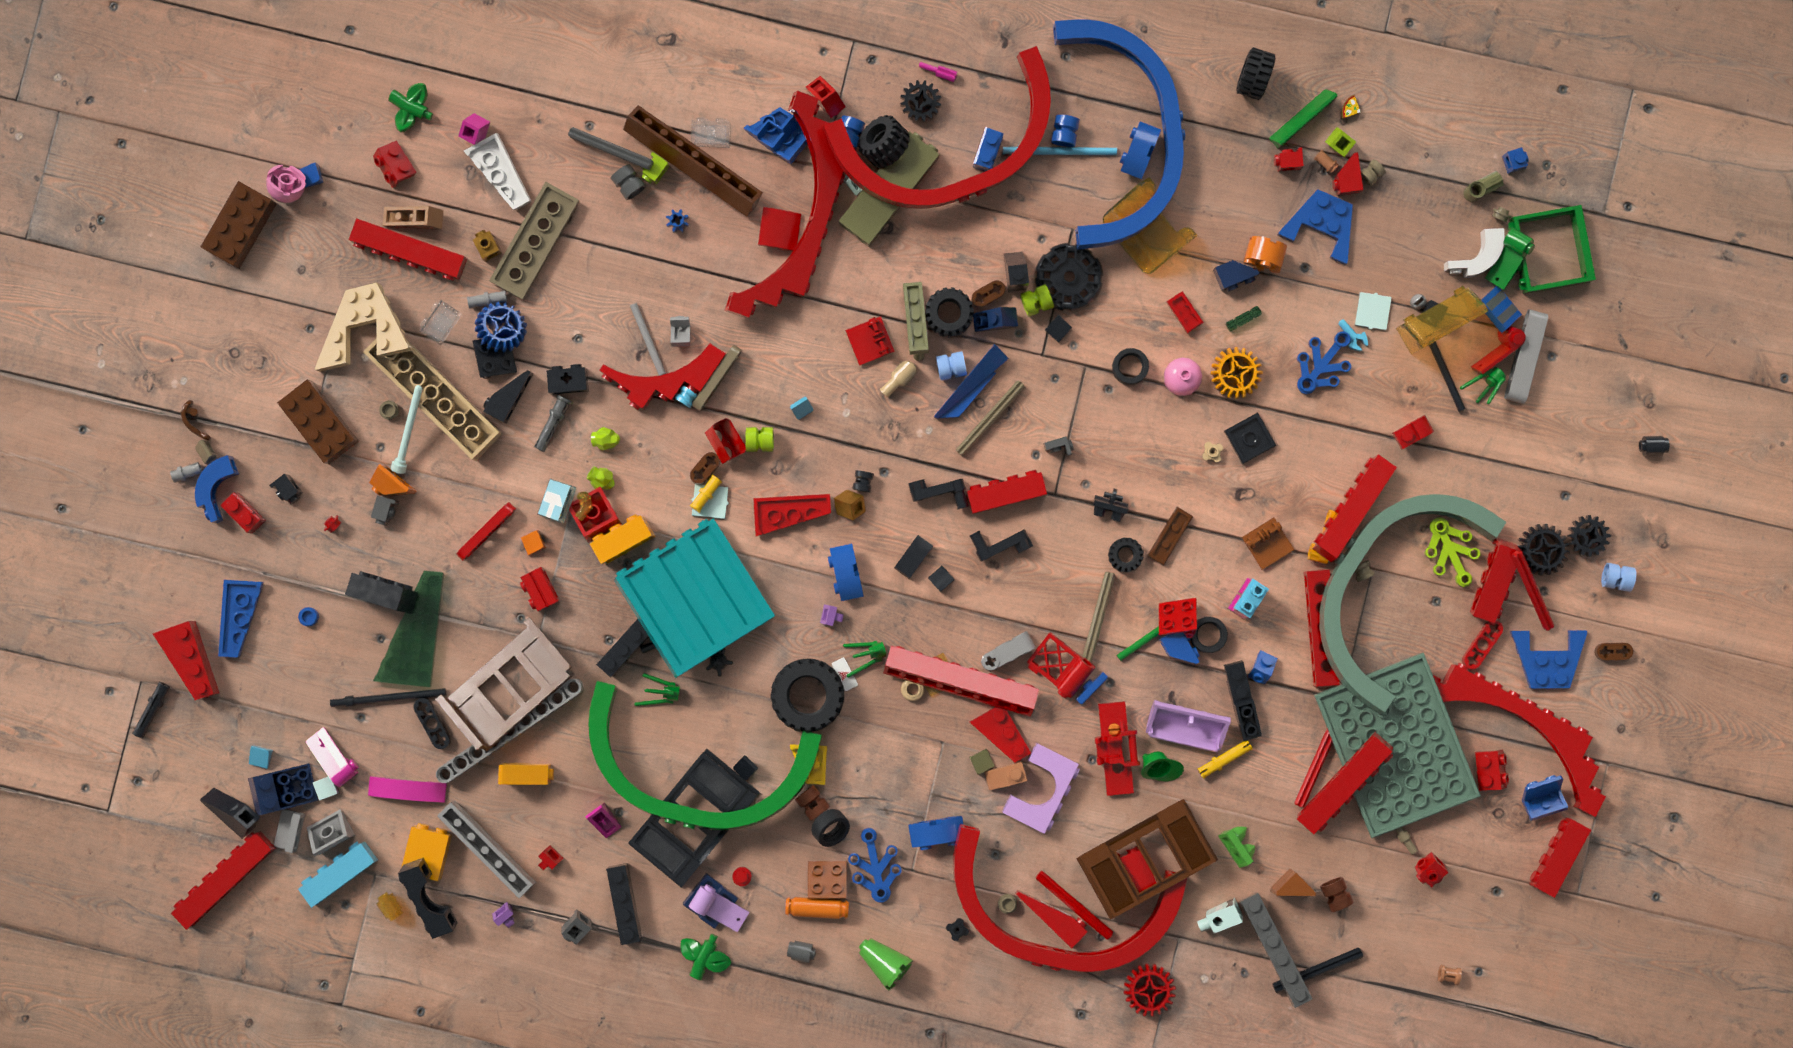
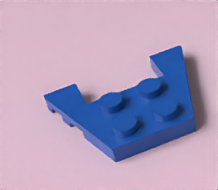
M1317 189L1277 235L1293 242L1301 224L1337 239L1330 258L1346 265L1348 262L1353 204Z
M1568 630V651H1530V631H1510L1529 688L1571 687L1587 636V630Z

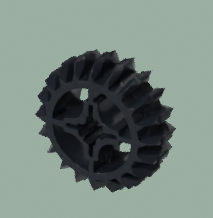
M1537 524L1535 529L1533 527L1528 528L1529 533L1526 531L1522 533L1525 539L1519 538L1518 541L1523 544L1517 546L1522 549L1532 574H1535L1538 570V575L1540 576L1544 572L1546 575H1551V570L1554 573L1558 572L1557 566L1559 568L1564 567L1561 561H1568L1564 554H1570V551L1565 550V547H1568L1570 544L1563 543L1567 537H1560L1561 530L1555 532V526L1549 528L1548 524H1543L1542 527L1540 524ZM1543 534L1551 537L1555 544H1549ZM1537 536L1535 547L1529 549L1531 541ZM1543 547H1551V549L1546 550V552H1535L1536 550H1540V548ZM1557 550L1555 559L1550 563L1551 553ZM1531 555H1537L1543 565L1536 563Z

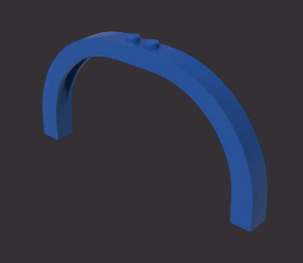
M1075 19L1055 21L1053 25L1055 45L1096 44L1118 51L1131 59L1146 74L1153 85L1159 101L1165 146V166L1156 193L1142 208L1126 218L1105 224L1077 226L1075 230L1077 249L1110 246L1123 242L1142 232L1161 214L1172 198L1183 167V141H1185V130L1181 128L1183 112L1182 110L1179 111L1177 92L1166 66L1154 50L1136 35L1116 25L1097 20Z

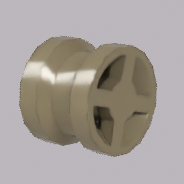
M1369 560L1360 563L1356 568L1357 582L1375 575L1374 571L1369 567Z

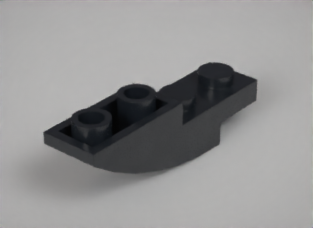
M1240 660L1225 664L1226 682L1242 739L1246 741L1261 737V728L1244 662Z

